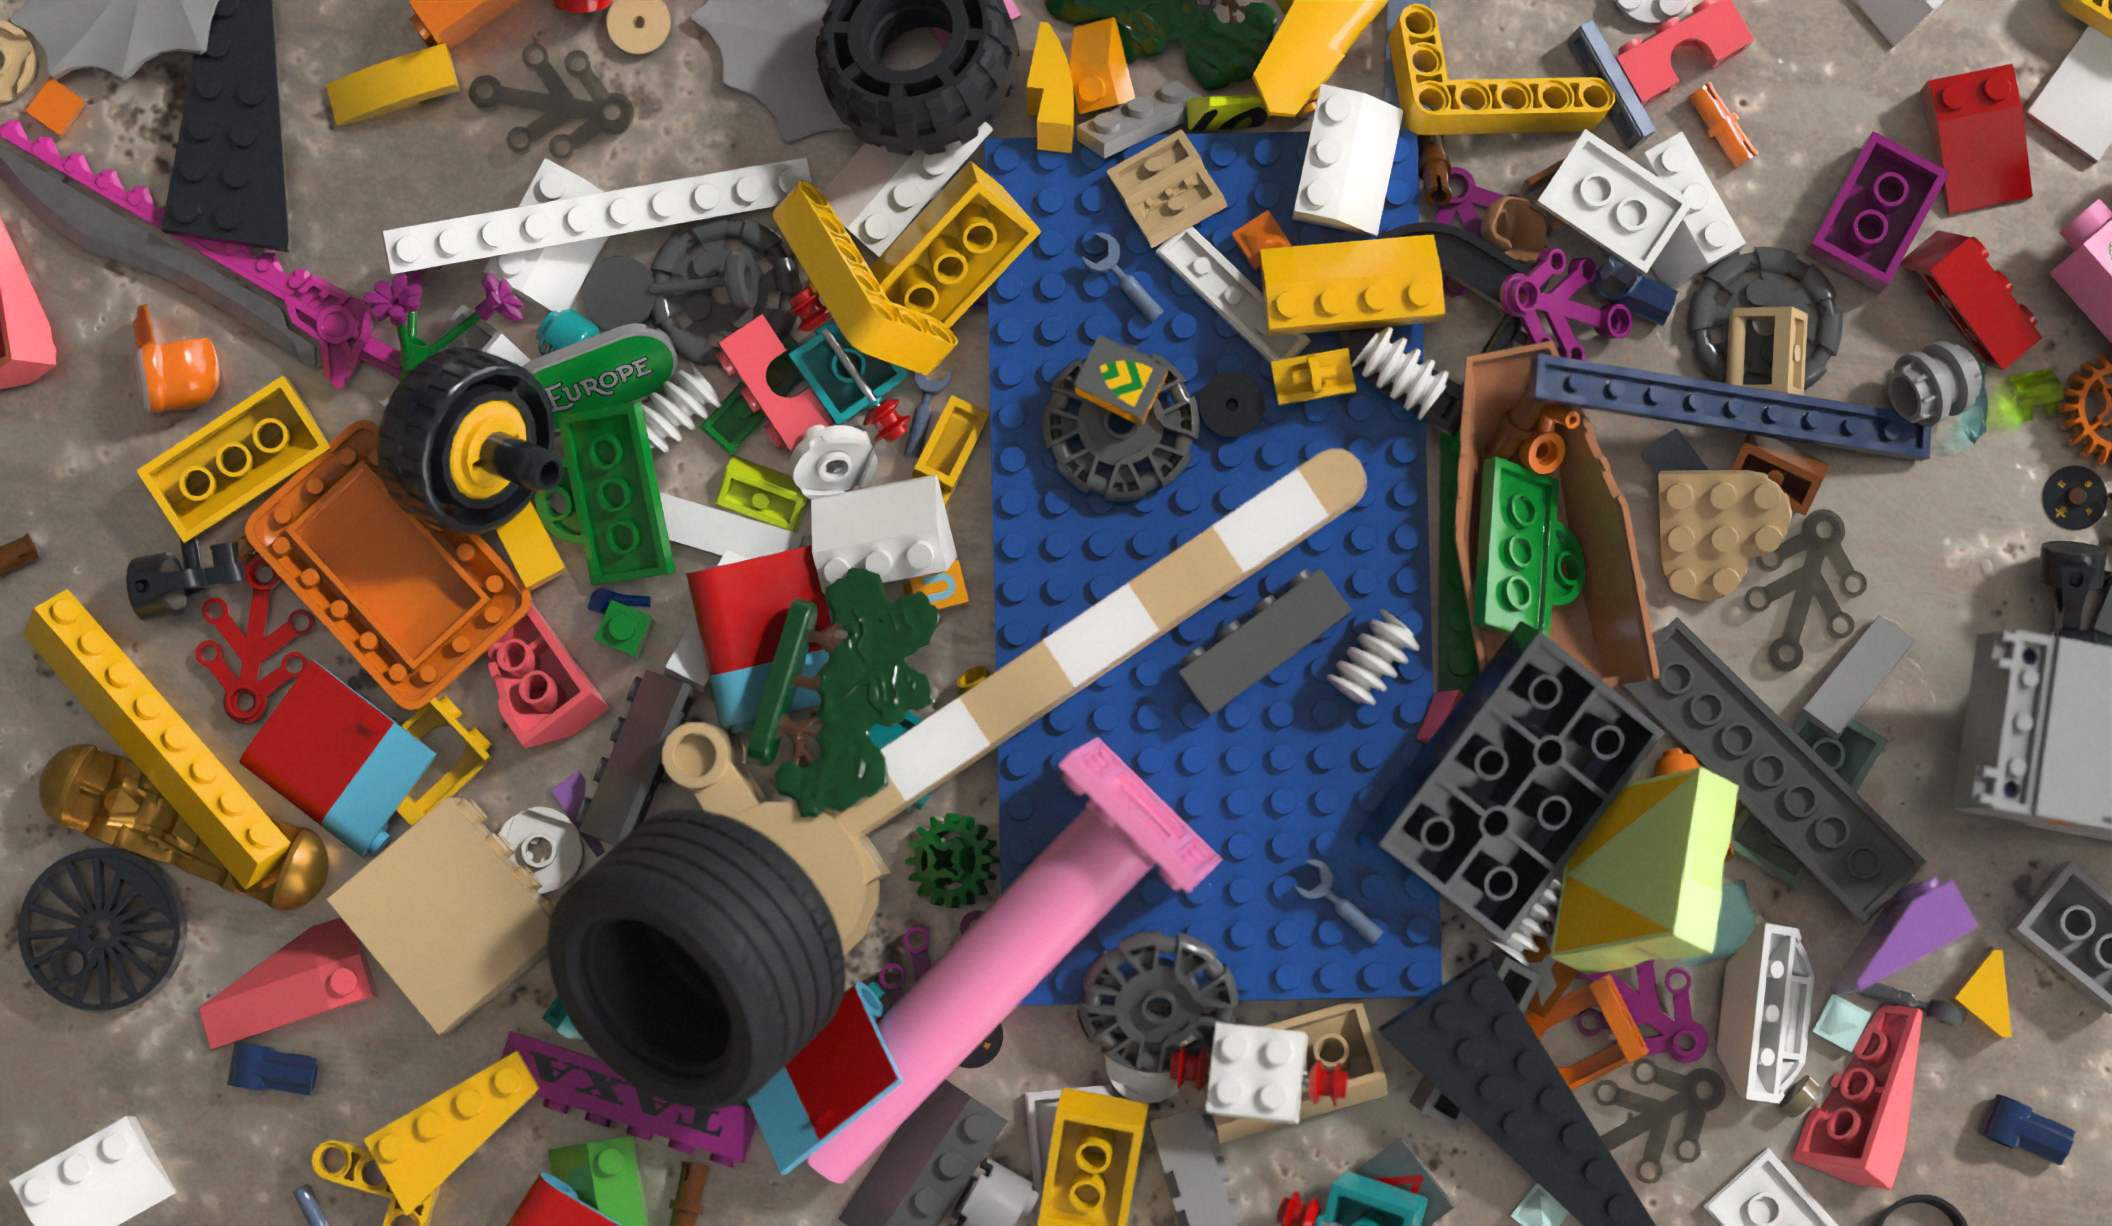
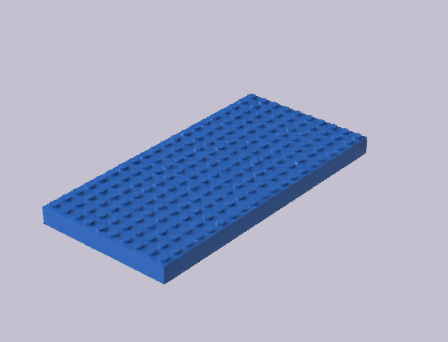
M1409 129L1399 130L1377 237L1292 220L1310 131L1185 134L1200 155L1205 169L1223 194L1227 203L1226 208L1193 225V227L1262 294L1261 268L1257 271L1253 270L1231 234L1267 210L1270 211L1292 246L1374 240L1394 228L1420 222L1417 134ZM1171 134L1155 135L1107 158L1101 157L1077 141V136L1073 138L1072 153L1037 150V137L984 138L985 173L1003 186L1041 231L988 287L996 671L1317 454L1328 449L1348 451L1360 461L1367 476L1366 491L1363 498L1354 507L997 747L1001 894L1086 808L1085 805L1092 799L1086 792L1082 795L1078 794L1064 781L1062 776L1066 772L1059 764L1071 752L1096 737H1099L1223 859L1209 875L1189 892L1183 887L1176 890L1170 886L1159 873L1162 867L1156 863L1017 1006L1079 1005V999L1085 993L1081 986L1083 979L1096 957L1104 950L1110 952L1119 946L1118 940L1154 930H1161V935L1177 937L1178 932L1187 934L1213 948L1217 952L1216 959L1221 964L1226 963L1233 974L1238 991V1001L1426 997L1442 986L1440 894L1360 832L1426 746V744L1417 740V737L1434 697L1426 421L1419 420L1416 415L1371 388L1358 376L1353 368L1356 392L1278 406L1271 364L1155 254L1156 250L1164 242L1153 248L1150 247L1106 170ZM1103 232L1110 234L1116 239L1120 247V258L1117 266L1125 274L1133 276L1164 311L1156 321L1151 323L1135 303L1121 290L1119 280L1111 271L1098 274L1091 272L1085 267L1082 257L1096 264L1108 256V244L1094 237L1095 233ZM1423 324L1390 326L1393 329L1392 341L1395 342L1404 337L1407 340L1404 351L1409 353L1418 348L1421 351L1418 360L1424 363ZM1337 331L1305 333L1311 340V343L1297 357L1342 349ZM1098 336H1104L1120 345L1136 346V351L1153 356V353L1164 357L1185 377L1187 382L1184 385L1190 397L1195 396L1198 405L1200 430L1198 440H1193L1189 452L1192 455L1190 462L1173 483L1165 489L1160 486L1147 492L1148 497L1143 499L1115 502L1104 500V495L1092 491L1086 494L1078 490L1056 469L1054 465L1057 464V461L1051 449L1046 450L1043 440L1042 413L1043 407H1048L1052 392L1049 389L1068 364L1076 358H1079L1081 361L1088 357ZM1237 372L1247 375L1258 384L1264 396L1265 408L1261 421L1251 432L1239 437H1225L1213 432L1205 424L1200 414L1199 400L1203 388L1212 378L1222 373ZM1169 392L1157 396L1163 410L1175 405ZM1069 399L1065 412L1078 416L1082 402ZM1114 413L1108 419L1109 428L1116 434H1126L1134 425V423ZM1164 429L1163 438L1159 444L1172 448L1177 434ZM1079 435L1067 441L1072 454L1085 449ZM1148 458L1133 465L1139 477L1153 470ZM1098 462L1095 474L1111 479L1115 467H1108ZM1321 568L1351 608L1352 612L1350 615L1219 711L1208 717L1178 677V672L1184 668L1180 661L1200 646L1203 647L1205 652L1220 642L1215 635L1235 620L1242 626L1252 619L1255 615L1251 609L1272 594L1278 600L1289 592L1290 589L1286 584L1305 569H1308L1313 574ZM1382 608L1401 621L1414 634L1413 637L1420 648L1418 651L1404 647L1402 651L1409 662L1406 665L1396 661L1392 662V666L1398 676L1396 678L1386 675L1380 677L1387 690L1385 692L1373 688L1370 690L1376 701L1374 706L1363 702L1358 704L1335 688L1326 677L1330 674L1342 678L1336 668V664L1339 660L1353 664L1347 655V650L1350 647L1363 650L1357 639L1361 633L1374 637L1368 624L1372 619L1385 623L1379 612ZM1315 859L1327 864L1333 876L1330 889L1339 898L1348 899L1369 920L1384 931L1373 945L1336 913L1334 904L1325 896L1312 900L1298 894L1294 886L1310 892L1321 883L1319 868L1305 863L1306 860ZM1159 953V957H1166L1174 962L1175 954ZM1127 961L1120 966V969L1126 975L1134 969V966ZM1202 970L1194 977L1199 983L1207 977V974ZM1102 995L1104 1002L1115 1003L1114 996ZM1156 997L1147 1004L1170 1002L1165 998Z

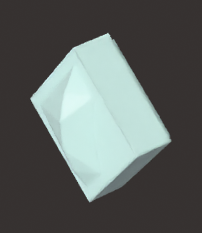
M1831 993L1811 1033L1851 1053L1871 1013Z
M1536 1182L1509 1216L1521 1226H1559L1569 1212Z

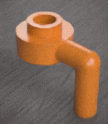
M1547 404L1538 417L1537 428H1535L1531 437L1523 439L1520 444L1519 457L1522 464L1539 474H1549L1555 471L1565 456V443L1560 435L1554 433L1555 422L1573 429L1580 422L1579 413L1563 405Z

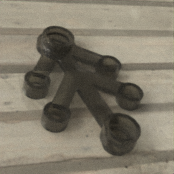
M539 43L527 45L522 52V59L529 70L536 72L551 94L504 87L499 80L490 75L477 77L469 87L471 102L482 112L495 111L501 105L547 112L528 126L515 127L509 131L507 144L511 151L518 155L530 152L535 142L571 117L589 119L570 135L557 134L550 140L549 150L553 158L560 162H566L574 157L576 150L601 133L610 136L623 134L631 127L635 116L630 100L620 93H608L591 69V61L588 55L580 50L568 53L565 57L564 65L571 77L579 78L593 101L575 99L550 64L546 48ZM532 51H541L543 59L540 63L532 64L528 61V56ZM583 58L586 61L585 67L581 71H573L570 68V63L573 59ZM483 85L493 87V94L487 99L478 96V90ZM611 106H616L620 109V115L615 120H608L605 117L606 109ZM525 134L528 136V142L524 147L518 148L513 145V138L516 135ZM560 141L570 143V150L564 155H559L555 152V146Z
M1819 509L1810 513L1802 523L1801 533L1782 542L1775 551H1772L1777 556L1775 566L1765 565L1762 561V556L1756 557V564L1759 569L1764 572H1773L1782 565L1784 559L1808 549L1802 567L1764 587L1755 586L1750 588L1743 597L1744 606L1749 612L1761 613L1770 606L1771 602L1795 590L1782 637L1773 641L1766 653L1768 664L1777 672H1790L1796 669L1803 660V649L1799 644V640L1812 597H1814L1827 621L1826 629L1831 637L1844 639L1854 630L1853 618L1849 614L1842 612L1820 571L1826 555L1840 578L1839 590L1845 597L1856 598L1866 590V578L1862 573L1853 569L1841 546L1845 535L1844 523L1831 510ZM1819 523H1826L1831 528V535L1828 538L1818 536L1816 527ZM1848 577L1858 579L1860 588L1857 592L1847 590L1845 581ZM1759 592L1764 596L1765 603L1762 607L1757 608L1750 603L1751 593ZM1836 618H1842L1847 622L1848 628L1845 633L1840 634L1834 630L1833 621ZM1782 646H1788L1793 650L1794 657L1792 661L1785 662L1781 660L1779 649Z
M1649 1059L1636 1061L1630 1071L1635 1083L1639 1085L1655 1083L1680 1092L1665 1101L1621 1089L1611 1080H1601L1594 1085L1592 1096L1597 1104L1601 1106L1617 1105L1641 1113L1600 1136L1609 1151L1650 1130L1642 1159L1636 1163L1634 1169L1635 1176L1640 1182L1652 1184L1661 1178L1662 1166L1660 1159L1672 1118L1688 1109L1683 1134L1681 1138L1675 1141L1673 1154L1677 1160L1683 1163H1691L1698 1159L1701 1153L1698 1140L1706 1112L1716 1109L1725 1097V1084L1717 1072L1707 1068H1699L1685 1076L1659 1068ZM1647 1064L1651 1067L1652 1076L1649 1080L1643 1081L1638 1078L1637 1068L1639 1065ZM1703 1081L1709 1083L1712 1089L1710 1096L1706 1099L1700 1098L1696 1093L1697 1085ZM1605 1084L1611 1086L1614 1090L1613 1098L1607 1102L1602 1101L1598 1095L1599 1088ZM1684 1141H1689L1694 1146V1154L1690 1158H1684L1679 1153V1146ZM1646 1162H1651L1656 1167V1174L1651 1179H1645L1641 1175V1166Z

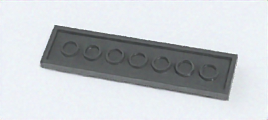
M1676 617L1653 639L1660 679L1622 684L1621 686L1690 754H1693L1707 771L1737 785L1736 800L1841 904L1865 925L1927 865V861L1708 646Z

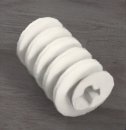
M1388 326L1375 334L1351 367L1365 361L1366 364L1362 375L1368 378L1378 371L1380 374L1376 386L1381 389L1392 382L1394 385L1390 397L1395 400L1406 393L1407 398L1404 408L1410 410L1418 404L1422 405L1418 415V419L1421 420L1446 388L1445 383L1449 372L1444 369L1434 376L1431 375L1435 361L1429 359L1418 365L1417 362L1421 351L1415 348L1411 352L1404 354L1407 340L1402 337L1391 344L1389 341L1393 329Z
M690 361L692 375L680 369L676 372L680 386L665 381L663 387L667 397L665 398L652 392L650 398L654 408L651 409L642 404L651 450L655 447L665 453L670 451L665 438L669 436L680 442L682 440L678 428L680 425L693 431L696 427L691 416L692 414L707 419L709 416L704 405L706 402L717 408L722 406L715 389Z
M1382 608L1379 612L1385 623L1372 619L1368 624L1374 637L1361 633L1357 639L1363 650L1350 647L1347 650V655L1353 664L1340 660L1336 664V668L1342 678L1330 674L1326 677L1335 688L1358 704L1363 702L1374 706L1376 701L1370 690L1372 688L1382 692L1387 690L1380 677L1386 675L1396 678L1398 674L1392 666V662L1396 661L1406 665L1409 660L1402 651L1404 647L1418 651L1420 648L1413 637L1414 634L1401 621Z
M1556 879L1552 881L1506 943L1491 933L1490 935L1494 940H1486L1509 958L1528 967L1530 963L1522 952L1524 949L1534 952L1540 950L1533 940L1534 935L1545 938L1549 937L1550 934L1544 927L1543 922L1556 923L1557 915L1552 909L1559 906L1562 884Z

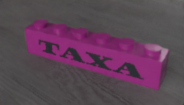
M509 1032L500 1060L516 1051L520 1052L540 1088L535 1095L545 1098L543 1107L568 1114L570 1107L586 1111L584 1118L586 1121L609 1128L611 1120L628 1125L626 1134L651 1141L653 1134H657L670 1139L667 1147L692 1155L695 1147L711 1152L709 1161L734 1168L736 1161L747 1162L758 1128V1123L751 1108L737 1104L721 1109H699L672 1104L632 1085L611 1069L603 1060L517 1032Z

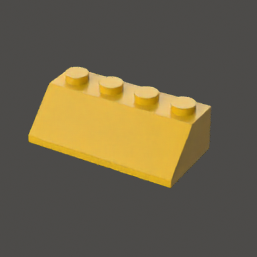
M970 160L871 265L870 270L889 301L933 317L950 328L1041 231L1003 186Z
M1434 235L1259 250L1267 337L1441 322L1445 315L1442 274Z
M282 375L136 470V472L185 544L330 450L331 447L289 379Z

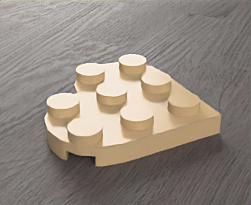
M1750 470L1660 471L1658 474L1661 561L1670 587L1677 594L1685 595L1692 599L1709 601L1723 598L1735 592L1747 572L1749 558L1764 556L1769 552L1775 551L1790 528L1792 509L1789 496L1786 492L1782 491L1776 482L1770 480L1765 473Z

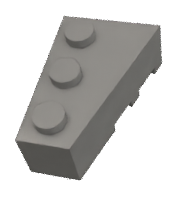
M1198 1107L1150 1121V1129L1178 1225L1236 1226L1242 1224L1236 1199L1228 1200L1223 1185L1224 1182L1230 1181L1223 1155L1215 1158L1210 1142L1211 1140L1218 1139L1212 1116L1210 1114L1202 1115L1201 1109Z

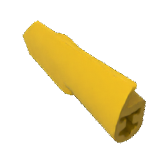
M1294 0L1252 76L1262 97L1267 114L1295 117L1297 113L1300 114L1317 94L1320 85L1325 84L1344 59V54L1387 4L1388 0Z

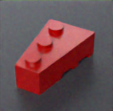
M1937 230L1903 258L1900 265L1907 273L1910 270H1915L1923 277L1931 288L1925 294L1933 304L1940 300L1955 321L1952 326L1984 364L2003 371L2042 339V336L2034 327L2038 323L2037 319L2025 305H2019L2010 293L2013 291L2012 284L2003 273L1993 270L1986 260L1989 257V253L1977 238Z

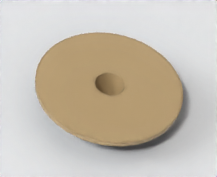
M615 0L607 15V30L610 38L620 49L632 54H645L660 47L668 37L671 27L670 13L662 0Z

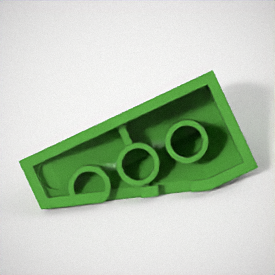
M635 1136L548 1150L551 1175L570 1186L576 1192L580 1201L623 1226H649Z

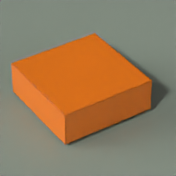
M49 77L25 112L63 138L87 103L52 77Z

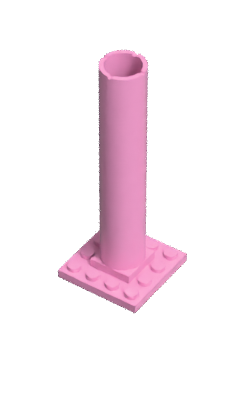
M1099 737L1071 752L1059 764L1066 772L1062 776L1064 781L1078 794L1082 795L1086 792L1092 798L1085 805L1086 808L876 1023L904 1082L807 1157V1163L828 1180L837 1184L848 1180L1156 863L1162 867L1159 873L1170 886L1176 890L1183 887L1189 892L1223 861Z

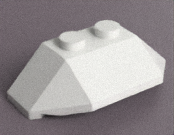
M1759 923L1726 964L1716 1052L1742 1099L1780 1103L1785 1096L1784 1092L1794 1082L1806 1062L1815 976L1807 952L1800 942L1802 937L1798 928Z

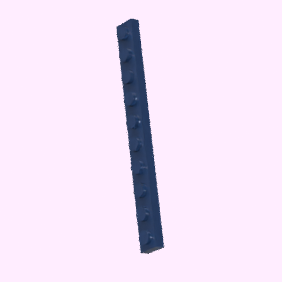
M1545 354L1531 356L1528 400L1917 461L1930 458L1931 426L1926 427L1916 422L1911 423L1909 420L1901 417L1896 410Z

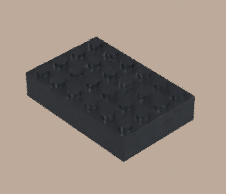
M1520 621L1360 832L1481 927L1506 943L1665 734V731L1543 632Z

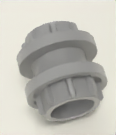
M1937 341L1926 346L1921 352L1914 351L1901 356L1897 360L1888 380L1889 398L1894 409L1904 419L1926 427L1933 426L1944 421L1948 415L1956 416L1971 409L1981 388V371L1976 359L1968 350L1958 344L1953 345L1947 341Z

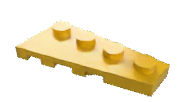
M519 1051L510 1054L363 1139L406 1216H409L426 1197L436 1190L450 1174L479 1149L497 1129L504 1125L540 1090Z

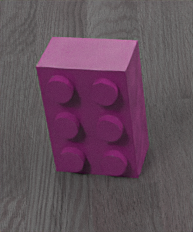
M1873 131L1862 145L1805 253L1881 293L1890 284L1950 172Z

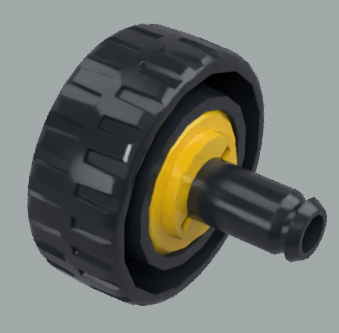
M468 347L449 348L430 355L405 375L394 390L383 413L377 442L378 467L383 484L389 496L402 510L435 527L462 535H479L495 530L515 518L529 504L537 492L544 493L554 489L559 484L563 475V464L558 454L553 451L555 438L554 415L544 387L526 368L500 356ZM516 388L519 397L510 391ZM449 504L452 505L456 510L444 509L446 505Z

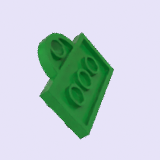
M641 401L558 415L557 420L565 458L561 459L563 475L559 484L554 489L535 494L537 512L544 526L554 536L565 542L583 543L591 586L662 576L675 572ZM554 491L561 493L566 499L567 508L563 514L557 512L552 506L551 497Z
M1497 456L1485 459L1483 464L1473 626L1508 638L1517 624L1522 621L1540 630L1550 638L1551 608L1572 602L1578 597L1583 588L1586 575L1584 554L1575 535L1569 528L1557 521L1559 480L1545 474L1536 473L1529 468ZM1561 561L1567 568V579L1562 574Z

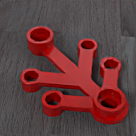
M261 555L251 559L246 566L247 581L253 587L246 636L231 618L229 605L222 599H208L202 607L204 619L217 627L241 659L240 679L224 662L223 649L216 642L210 640L203 641L197 646L195 652L197 661L203 666L208 667L225 689L223 706L226 714L233 721L240 724H251L258 721L267 709V697L289 680L298 679L309 664V661L298 652L288 653L282 659L279 668L258 681L260 664L297 636L310 635L316 626L315 618L310 612L298 609L290 614L285 624L264 639L271 590L280 584L282 578ZM263 567H270L273 571V576L268 582H260L258 579V572ZM213 604H221L223 615L218 619H212L209 616L210 607ZM300 615H306L309 619V625L303 631L296 630L294 626L295 619ZM209 646L215 647L217 651L216 658L211 662L204 661L202 657L203 650ZM293 658H300L302 660L303 667L298 673H290L288 670V663ZM244 695H251L253 706L249 710H241L239 699Z

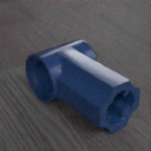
M1603 265L1597 269L1594 281L1588 284L1589 292L1594 300L1604 305L1623 304L1634 315L1660 326L1665 324L1676 301L1677 290L1642 276L1632 293H1628V286L1620 280L1621 288L1619 293L1611 294L1606 292L1601 286L1600 270Z
M234 1042L227 1085L259 1091H266V1088L312 1096L318 1076L319 1059L293 1053L275 1052L271 1047Z
M1996 1094L1980 1135L2015 1150L2018 1147L2054 1164L2062 1165L2071 1150L2076 1131L2033 1113V1108L2019 1101Z

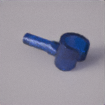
M598 588L591 594L588 609L605 615L611 600L626 606L650 607L651 596L623 595V593H616L606 588Z

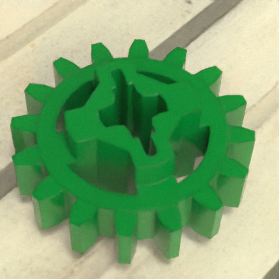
M946 813L945 819L933 816L930 818L931 828L923 826L917 828L921 840L919 842L909 841L908 846L916 851L915 857L905 859V864L915 866L916 870L908 879L912 882H921L917 894L926 897L931 895L930 904L943 906L945 903L946 908H959L960 903L963 905L975 904L973 893L987 895L989 892L983 883L985 880L997 879V875L989 871L990 865L1000 862V858L990 856L989 851L997 845L996 840L983 838L989 828L986 825H975V818L972 816L963 815L960 818L959 814ZM951 832L961 833L960 837H954L952 840L944 837V835ZM953 881L962 885L953 890L944 888L946 884L951 885Z

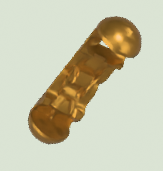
M77 744L66 747L56 753L42 771L39 782L40 802L46 814L58 826L75 829L85 836L114 847L132 851L150 859L172 863L192 875L218 884L224 890L252 897L277 911L287 912L304 907L320 893L326 883L329 869L326 848L319 836L313 830L306 827L285 823L265 813L291 844L279 868L245 890L132 760L119 755L109 754L92 744Z

